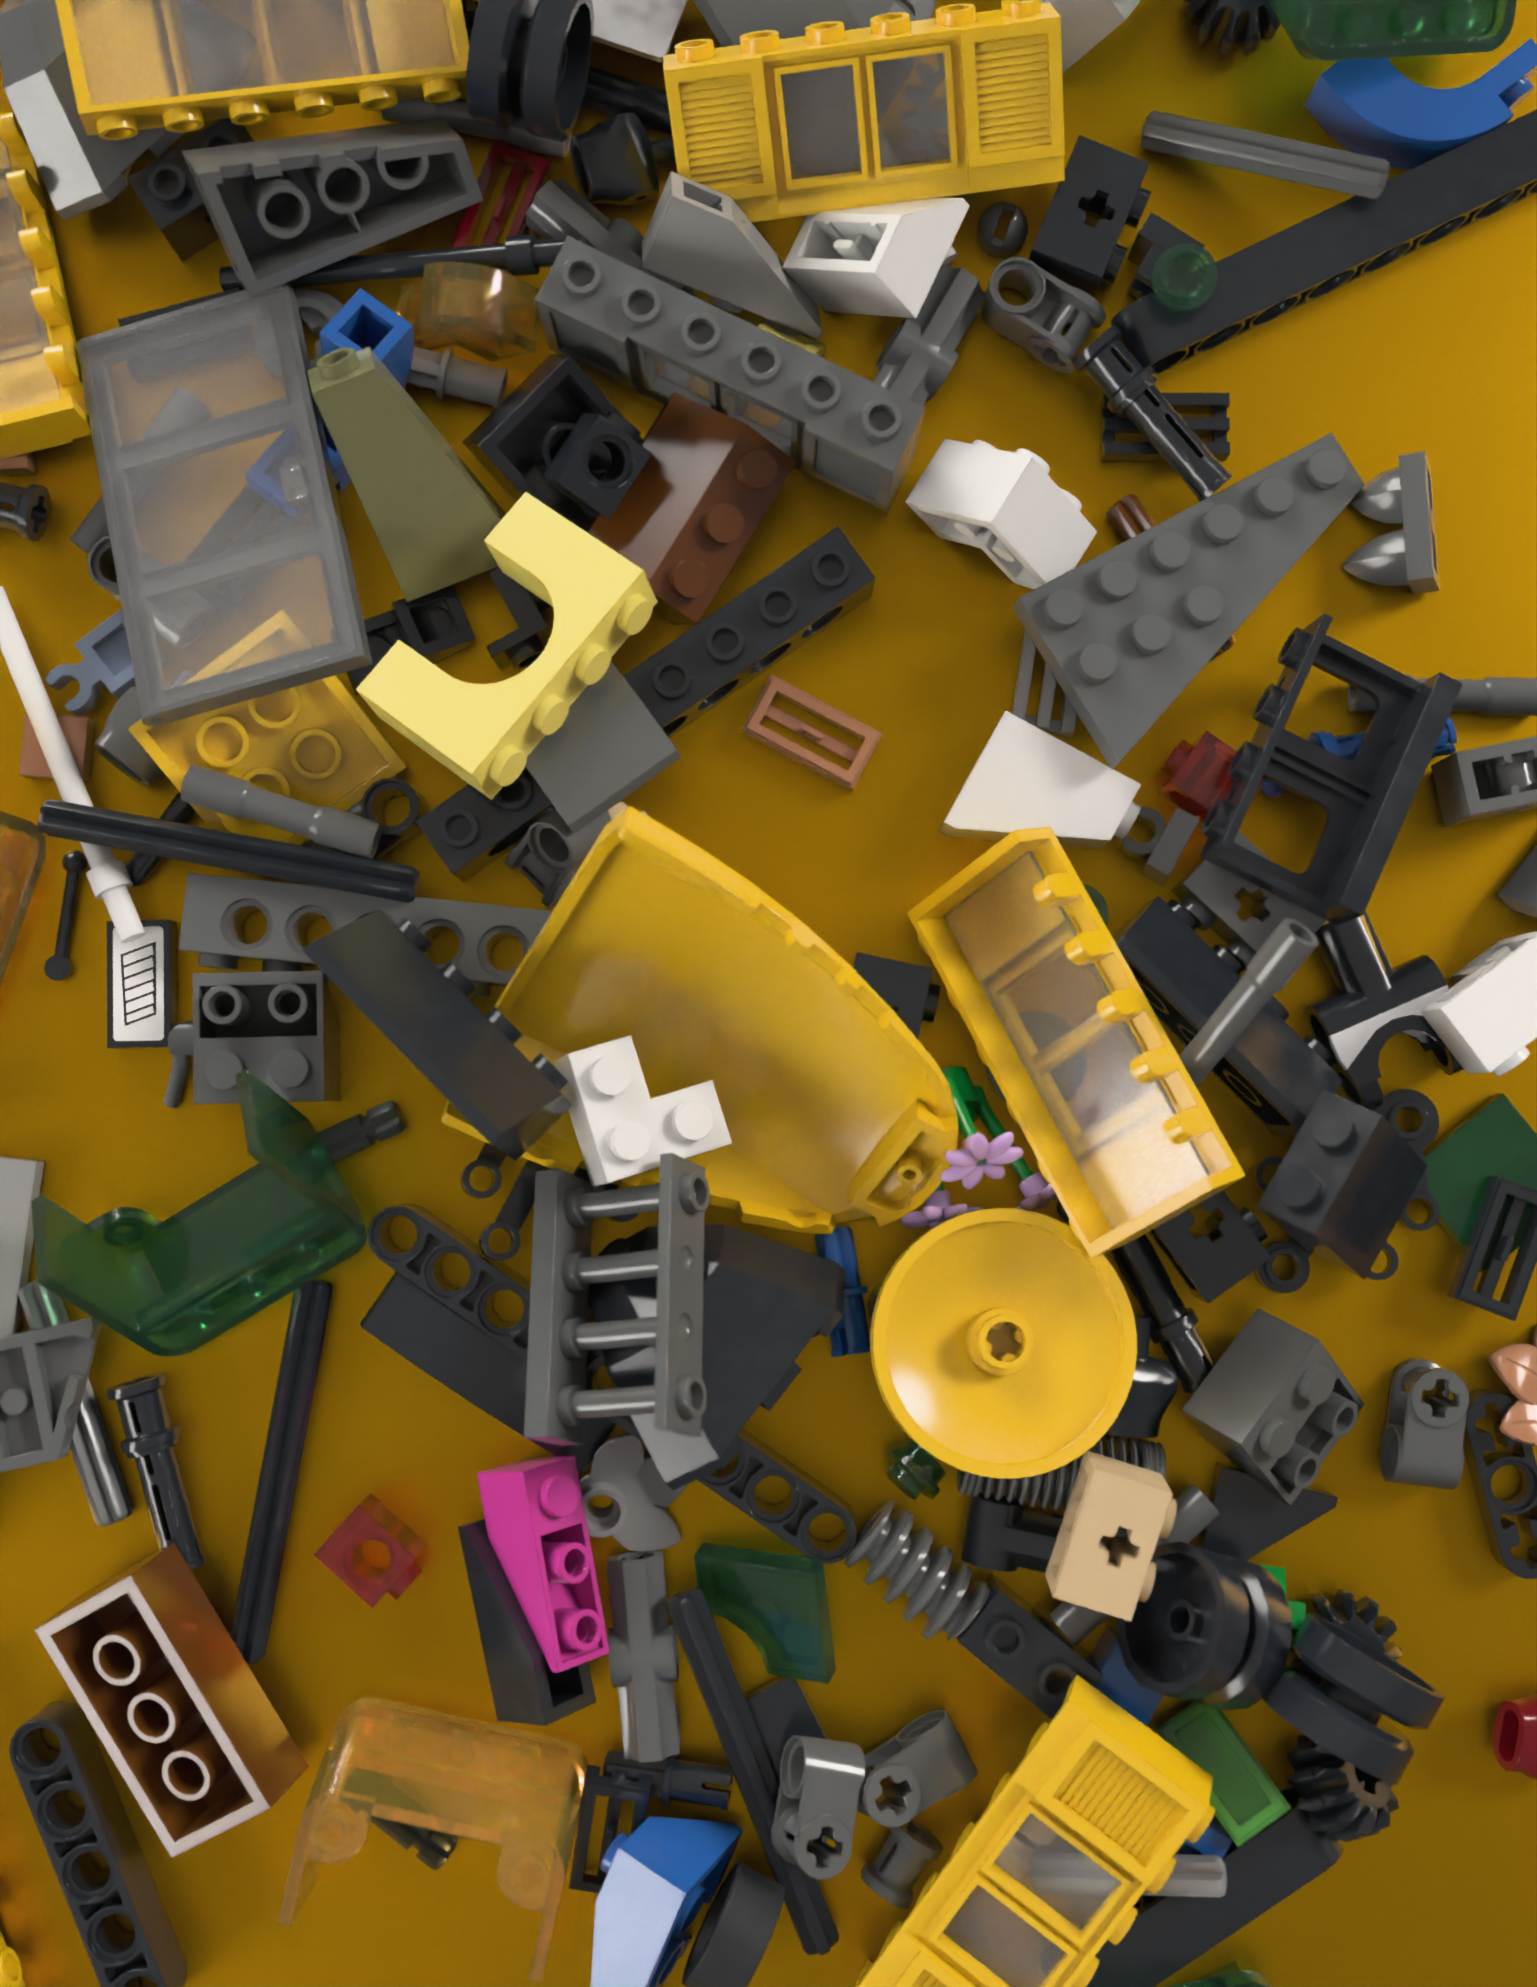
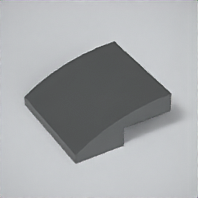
M611 661L603 677L595 684L588 685L569 707L567 718L562 726L553 734L545 735L528 755L525 767L574 834L682 757Z

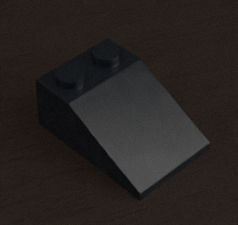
M550 354L462 443L516 501L527 492L586 532L595 516L549 484L541 476L583 413L601 414L605 417L610 410L621 417L623 416L571 355ZM640 436L636 440L639 444L643 441ZM603 442L596 444L588 455V468L595 478H599L607 473L611 465L610 450Z

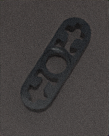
M1477 1389L1469 1393L1463 1450L1489 1547L1494 1559L1502 1567L1521 1578L1535 1579L1537 1578V1545L1528 1548L1529 1559L1527 1560L1511 1552V1547L1520 1544L1517 1525L1505 1517L1500 1519L1501 1514L1517 1515L1523 1533L1537 1539V1464L1531 1445L1520 1443L1503 1434L1499 1429L1502 1420L1494 1423L1497 1443L1508 1448L1513 1446V1452L1496 1451L1490 1432L1476 1427V1421L1485 1417L1486 1411L1484 1406L1488 1405L1489 1408L1501 1412L1504 1417L1515 1401L1493 1390ZM1483 1451L1492 1452L1483 1457ZM1514 1465L1522 1476L1521 1490L1510 1500H1498L1491 1490L1492 1476L1500 1467ZM1530 1510V1514H1529V1515L1523 1514V1513H1525V1512H1527V1511Z

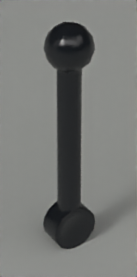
M78 850L69 851L62 859L67 875L55 953L44 965L46 975L56 981H64L73 973V964L67 956L80 874L88 866L85 854Z

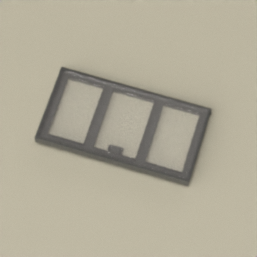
M289 282L251 298L244 289L78 340L76 342L77 356L142 723L147 726L163 725L372 665L321 414L311 392L307 370L311 369L296 294Z

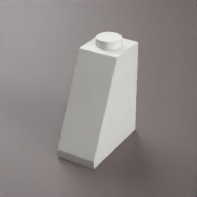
M1005 711L939 831L949 837L1000 841L1013 830L1051 827L1061 846L1101 849L1111 841L1113 835L1123 840L1131 829L1141 810L1140 805L1132 802L1141 784Z

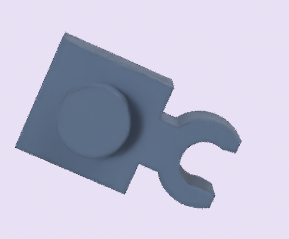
M120 609L74 644L85 659L77 665H59L52 669L45 679L49 686L58 691L71 681L79 682L80 691L78 695L65 705L67 710L76 716L87 714L93 710L99 701L100 691L105 687L119 699L128 689L133 686L136 687L123 610ZM161 650L163 665H166L170 661Z

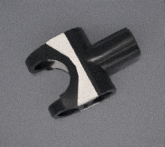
M1365 910L1361 917L1339 925L1327 922L1316 931L1314 935L1318 940V947L1338 992L1305 1007V1014L1314 1039L1320 1042L1334 1057L1335 1062L1330 1067L1343 1079L1340 1087L1351 1102L1369 1110L1383 1105V1095L1377 1080L1381 1078L1378 1066L1379 1055L1386 1041L1398 1032L1408 1034L1417 1040L1425 1052L1430 1051L1440 1069L1451 1076L1464 1070L1420 1012L1449 990L1440 969L1429 956L1421 955L1392 968L1367 910Z

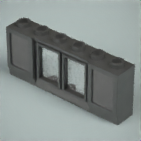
M567 236L535 299L550 350L556 354L571 355L577 364L662 405H665L670 395L676 392L740 420L797 462L794 466L795 469L888 513L915 458L926 407Z

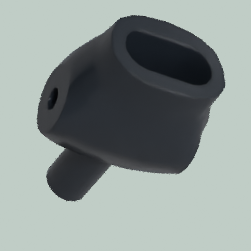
M622 113L612 116L584 133L573 135L570 141V153L575 177L581 195L591 204L637 205L649 201L659 193L658 167L676 164L673 137L650 142L642 122L634 113Z
M1134 1314L1137 1332L1135 1373L1125 1404L1105 1434L1122 1437L1153 1438L1159 1436L1162 1417L1177 1391L1178 1377L1171 1363L1148 1356L1152 1317Z

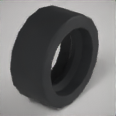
M742 1863L735 1864L721 1885L700 1927L683 1972L682 1984L687 1987H747L772 1937L783 1905L785 1887Z

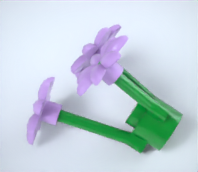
M963 1066L942 1069L941 1071L950 1085L956 1107L958 1131L961 1130L964 1137L961 1145L962 1150H952L944 1154L946 1161L953 1166L941 1173L942 1182L926 1199V1207L923 1208V1211L908 1213L900 1218L902 1224L908 1228H920L926 1225L933 1228L956 1216L982 1210V1207L967 1208V1204L951 1206L950 1191H944L943 1181L954 1182L962 1179L964 1188L972 1189L979 1184L983 1173L992 1179H1002L1006 1175L1003 1165L1009 1163L1022 1181L1018 1187L1026 1198L1015 1209L1035 1212L1037 1208H1046L1050 1203V1199L1058 1198L1052 1185H1047L1040 1172L1035 1174L1032 1172L1022 1157L1023 1150L1020 1147H1016L1013 1143V1133L1005 1131L990 1108L982 1086H973L968 1071ZM979 1117L994 1139L990 1143H988L985 1135L978 1133L974 1123Z

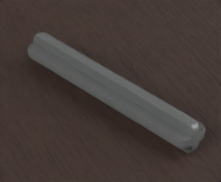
M1156 110L1148 114L1141 133V146L1145 150L1373 200L1381 196L1389 176L1390 163L1386 159Z
M53 1278L40 1279L26 1284L19 1289L18 1296L30 1330L70 1322L57 1282ZM88 1377L70 1450L94 1522L101 1527L124 1520L132 1514L133 1507Z

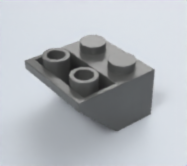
M322 970L193 974L194 1104L341 1101L340 1036L327 976Z
M1258 1308L1182 1408V1411L1210 1444L1279 1500L1291 1506L1300 1492L1314 1482L1319 1473L1321 1463L1340 1437L1347 1435L1354 1427L1358 1413L1364 1406V1403L1319 1339Z

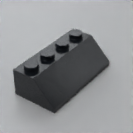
M1157 896L1147 902L1112 938L1158 1020L1187 1047L1241 979L1239 975L1244 969L1238 960L1225 948L1216 944L1211 949L1194 932L1198 927V923L1186 908L1173 899L1165 903ZM1271 996L1211 1070V1073L1272 1134L1297 1135L1321 1091L1325 1089L1335 1094L1343 1079L1330 1067L1335 1062L1331 1053L1320 1042L1309 1035L1302 1039L1285 1022L1289 1017L1288 1011L1275 997Z
M377 910L312 941L303 952L493 1146L515 1161L573 1105L559 1091L569 1081L541 1053L530 1062L513 1045L523 1035L495 1007L485 1016L469 1000L477 989L450 961L439 970L424 955L433 944L406 917L397 925H394L380 910Z

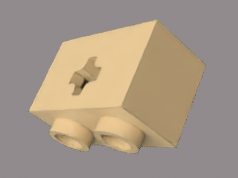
M1090 1451L1084 1453L1045 1572L1053 1598L1131 1622L1137 1602H1146L1154 1585L1156 1564L1151 1559L1158 1538L1166 1539L1169 1536L1176 1517L1177 1502L1172 1498L1173 1493L1161 1473ZM1119 1526L1124 1528L1125 1538L1115 1536ZM1102 1536L1114 1537L1110 1547L1104 1544Z

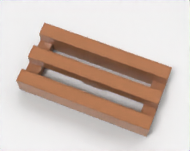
M771 675L742 728V734L851 792L855 788L860 775L883 734L774 675ZM778 696L863 741L860 750L858 751L771 705L774 697ZM765 717L851 763L849 770L847 771L760 725L761 721Z

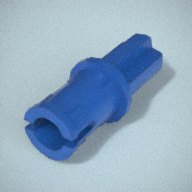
M847 1226L835 1227L832 1234H816L815 1236L818 1256L839 1263L846 1271L843 1317L830 1333L831 1357L870 1352V1340L862 1294L869 1291L868 1286L861 1287L853 1231Z

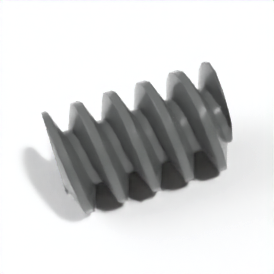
M894 1498L890 1499L873 1514L858 1532L853 1550L846 1557L844 1564L850 1568L866 1558L870 1565L863 1581L868 1586L884 1576L890 1580L882 1598L887 1604L903 1594L909 1598L901 1616L908 1622L924 1612L928 1615L921 1635L926 1640L942 1630L948 1634L947 1640L954 1639L978 1615L990 1595L991 1586L982 1579L970 1583L972 1569L964 1562L950 1566L952 1550L946 1545L942 1544L930 1549L933 1542V1533L924 1526L910 1532L914 1522V1515L911 1512L902 1509L890 1515L894 1506Z

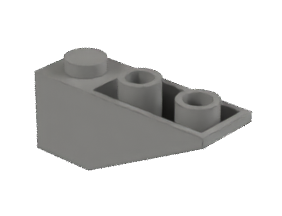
M671 171L642 240L643 268L649 270L653 277L678 289H682L686 285L708 294L713 303L727 311L740 313L745 309L765 317L766 321L775 326L776 330L781 333L798 336L801 332L819 339L822 333L818 304L782 268L784 262L734 200L726 194Z

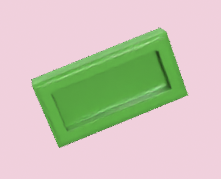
M1194 1701L1156 1729L1161 1738L1213 1776L1210 1805L1215 1808V1816L1238 1848L1292 1809L1221 1709L1202 1705Z

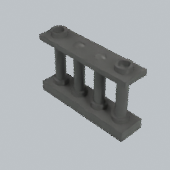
M674 1153L660 1154V1183L593 1192L591 1182L558 1168L536 1171L524 1438L559 1446L583 1445L587 1418L654 1413V1429L686 1437L701 1436V1416L705 1411L707 1403L706 1387L702 1380L704 1216L710 1201V1190L705 1178V1168ZM659 1211L658 1249L591 1257L592 1223L595 1218ZM657 1277L656 1316L588 1323L589 1289L592 1284ZM656 1344L655 1385L586 1391L587 1355L590 1350Z

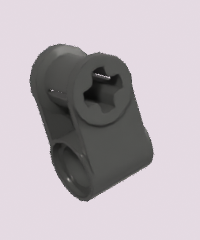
M1011 257L1004 260L993 270L985 291V299L981 304V315L989 328L1030 352L1045 366L1061 373H1071L1075 370L1072 363L1078 357L1077 353L1091 330L1100 328L1106 319L1104 308L1091 295L1078 288L1069 286L1037 266L1033 261L1023 257ZM1004 288L1019 290L1024 295L1027 303L1022 306L1010 305L1001 298L999 290ZM1067 324L1071 325L1065 336L1061 335L1064 327Z
M553 809L529 827L522 841L510 852L504 863L511 871L519 869L544 895L542 903L548 909H552L559 902L605 825L612 820L608 810L573 834L557 810Z
M1423 1358L1409 1359L1401 1363L1393 1372L1390 1381L1386 1428L1382 1435L1379 1455L1382 1477L1386 1482L1452 1490L1458 1486L1464 1466L1463 1440L1469 1405V1390L1464 1380L1456 1373L1441 1368L1436 1363ZM1437 1384L1435 1395H1425L1422 1401L1421 1395L1423 1390H1433ZM1405 1385L1410 1387L1409 1392L1405 1390ZM1449 1393L1454 1395V1399L1449 1398Z
M946 1709L931 1711L916 1718L903 1727L896 1736L864 1756L865 1780L858 1799L857 1811L870 1816L874 1821L885 1827H899L908 1823L912 1818L939 1800L955 1794L972 1782L978 1770ZM883 1778H887L890 1781L883 1787L886 1798L879 1802L876 1799L883 1793L879 1782Z
M794 1735L787 1741L783 1749L780 1763V1786L774 1822L771 1827V1842L775 1852L784 1861L798 1865L805 1874L819 1880L830 1879L839 1874L847 1865L852 1852V1838L858 1799L865 1780L864 1754L857 1743ZM787 1832L794 1835V1841L787 1838ZM828 1838L835 1841V1848L826 1843Z

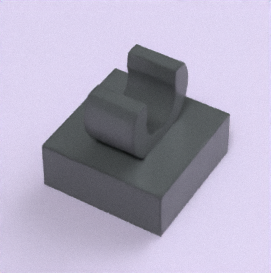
M1141 807L1136 819L1152 828L1153 839L1146 843H1139L1133 838L1125 836L1120 848L1132 858L1144 859L1150 857L1142 875L1164 886L1200 819L1176 808L1166 826L1163 816L1157 810L1150 807Z

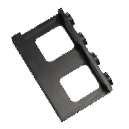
M1324 613L1305 629L1295 628L1284 643L1278 657V663L1285 667L1277 684H1270L1266 688L1255 707L1252 718L1258 721L1259 725L1251 743L1248 741L1243 742L1229 765L1227 776L1233 778L1234 781L1225 800L1220 798L1215 802L1203 823L1201 833L1208 836V839L1200 857L1335 925H1339L1363 916L1463 684L1441 672L1420 683L1326 635L1333 617ZM1311 666L1368 693L1375 700L1376 709L1356 756L1352 760L1343 759L1284 729ZM1262 777L1319 805L1326 812V824L1303 873H1294L1233 842Z

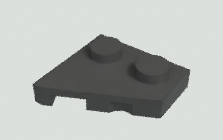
M100 1315L0 1337V1472L55 1461L68 1455L102 1326Z

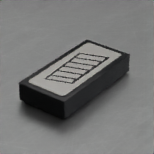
M141 920L146 934L139 939L127 943H121L113 922L107 921V1048L168 1047L169 1033L177 1026V933L175 921Z

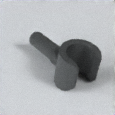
M193 1021L178 1024L170 1031L168 1036L169 1052L173 1055L172 1069L163 1100V1105L168 1107H179L188 1068H190V1056H193Z

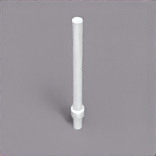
M0 586V649L59 793L64 802L94 807L4 587ZM80 842L91 868L86 873L95 898L104 900L121 943L131 942L143 937L146 932L128 891L133 884L122 860H115L111 847Z

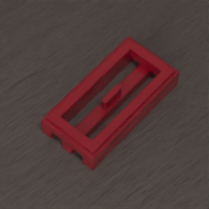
M494 140L477 180L483 201L466 207L450 248L472 245L505 161L513 163V167L499 197L481 245L499 243L529 169L533 173L507 237L528 235L530 228L527 226L525 213L530 208L535 194L551 180L554 172L552 161ZM508 270L492 271V273L496 274L497 279L509 283L511 275Z

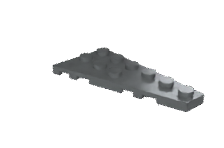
M1332 433L1019 597L1012 608L1112 770L1365 485Z

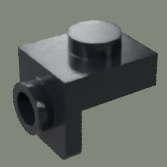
M499 567L489 573L519 628L489 644L486 648L500 670H504L509 666H512L514 670H520L533 664L543 652L550 639L551 632L541 612L551 608V606L508 577Z

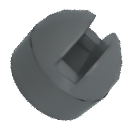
M1000 201L989 206L982 214L977 229V241L980 248L988 256L996 259H1007L1016 255L1023 248L1028 233V222L1022 208L1014 203ZM1001 217L1010 219L1004 241L993 237Z

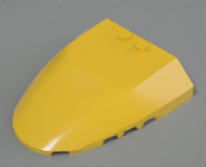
M630 806L605 825L494 1005L523 1035L513 1045L530 1062L541 1053L555 1067L554 1061L569 1053L631 1035L651 1099L713 1080L732 1143L685 1159L705 1168V1178L710 1190L709 1204L737 1210L740 1222L803 1233L832 1234L838 1223L875 1218L879 1227L904 1217L922 1205L942 1182L941 1173L952 1165L946 1161L944 1154L957 1149L958 1115L947 1079L936 1061L913 1033L845 960L807 925L745 877L700 847ZM447 1099L441 1122L491 1144ZM567 1110L521 1157L551 1169L558 1168L572 1175L579 1168L586 1169L569 1111ZM660 1167L616 1180L618 1189L660 1183Z

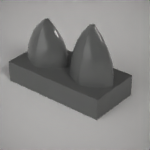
M1425 451L1398 455L1399 468L1383 472L1365 484L1352 499V506L1371 519L1384 523H1403V529L1383 534L1367 542L1343 563V567L1349 573L1367 582L1387 586L1409 585L1413 594L1440 591L1431 467Z

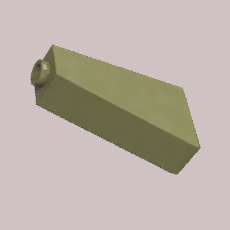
M345 347L329 352L321 357L316 363L317 367L307 370L312 395L406 601H412L499 567L484 540L506 515L505 511L370 347H366L355 352L353 348Z

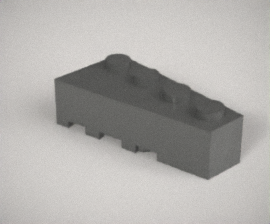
M442 118L182 151L231 266L250 298L483 201L463 139Z

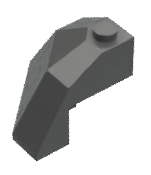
M5 0L0 9V57L3 87L55 210L64 220H67L111 202L129 185L126 179L136 159L147 149L158 158L185 132H170L165 127L139 130L136 136L123 140H106L100 138L99 135L87 136L77 110L55 0ZM177 0L195 93L231 90L241 81L257 41L248 30L195 0Z

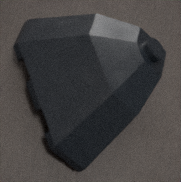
M725 1224L704 1225L702 1380L706 1387L707 1403L705 1411L701 1416V1436L686 1437L654 1429V1413L630 1415L664 1482L673 1491L729 1464L744 1444L738 1438V1432L759 1405L769 1411L802 1370L794 1362L813 1337L822 1335L827 1338L841 1320L844 1310L846 1271L839 1263ZM649 1226L626 1239H615L598 1256L658 1249L659 1226ZM657 1277L594 1283L590 1300L595 1322L656 1316ZM656 1344L602 1349L606 1370L616 1388L655 1385Z

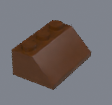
M674 392L670 395L640 444L652 453L649 460L610 519L595 516L586 532L644 571L658 601L653 607V611L673 625L698 624L797 462L748 424Z

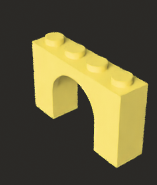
M527 492L521 496L485 538L484 542L504 574L554 608L553 630L540 656L527 669L512 678L491 684H473L451 677L405 643L398 640L356 689L380 719L490 800L495 797L503 786L510 785L520 776L526 765L528 755L545 735L553 734L562 726L567 718L569 707L588 685L595 684L603 677L610 665L611 657L630 635L637 634L645 627L651 617L653 607L658 602L641 568Z

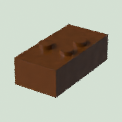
M175 1543L166 1546L81 1594L35 1629L36 1634L171 1858L270 1809L309 1767Z

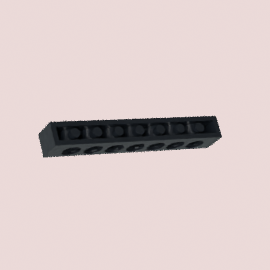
M837 526L623 677L670 739L871 598L875 576L839 526ZM524 767L520 776L510 785L503 786L492 800L468 784L415 822L450 872L462 882H466L516 847L522 841L529 827L555 809V807L528 769Z

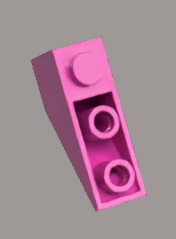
M575 1456L526 1458L478 1472L477 1476L488 1539L552 1673H560L610 1653Z

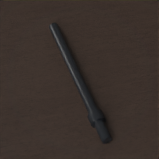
M530 234L508 236L503 244L349 256L291 280L289 283L292 287H306L508 270L512 277L538 275L541 267H552L566 238L537 241L535 235ZM584 237L573 238L586 244ZM232 266L220 268L219 281L223 291L239 288L240 291L245 289Z

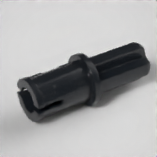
M615 1749L609 1751L605 1758L602 1776L612 1777L614 1769L627 1771L625 1780L638 1782L640 1773L652 1775L649 1797L660 1798L662 1806L669 1807L672 1800L717 1807L725 1811L728 1810L731 1790L706 1787L705 1782L726 1786L733 1784V1772L730 1765L719 1766L677 1759V1755L665 1758L663 1761L639 1763L636 1760L624 1759V1751Z

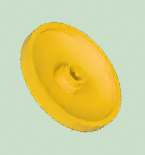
M992 1208L962 1214L938 1224L917 1238L900 1255L883 1281L876 1299L870 1329V1352L876 1383L887 1408L902 1430L917 1445L940 1461L962 1471L985 1477L1016 1479L1047 1473L1070 1463L1094 1446L1108 1431L1125 1404L1132 1385L1137 1358V1332L1131 1303L1124 1285L1115 1269L1103 1254L1090 1259L1082 1242L1075 1237L1070 1226L1047 1215L1015 1208Z

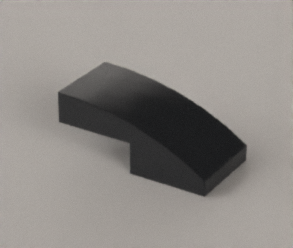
M453 585L409 602L405 598L392 602L391 611L364 620L373 664L346 673L357 696L360 695L356 690L357 687L398 640L433 664L475 643L476 637ZM336 630L332 631V641L334 644L338 643Z

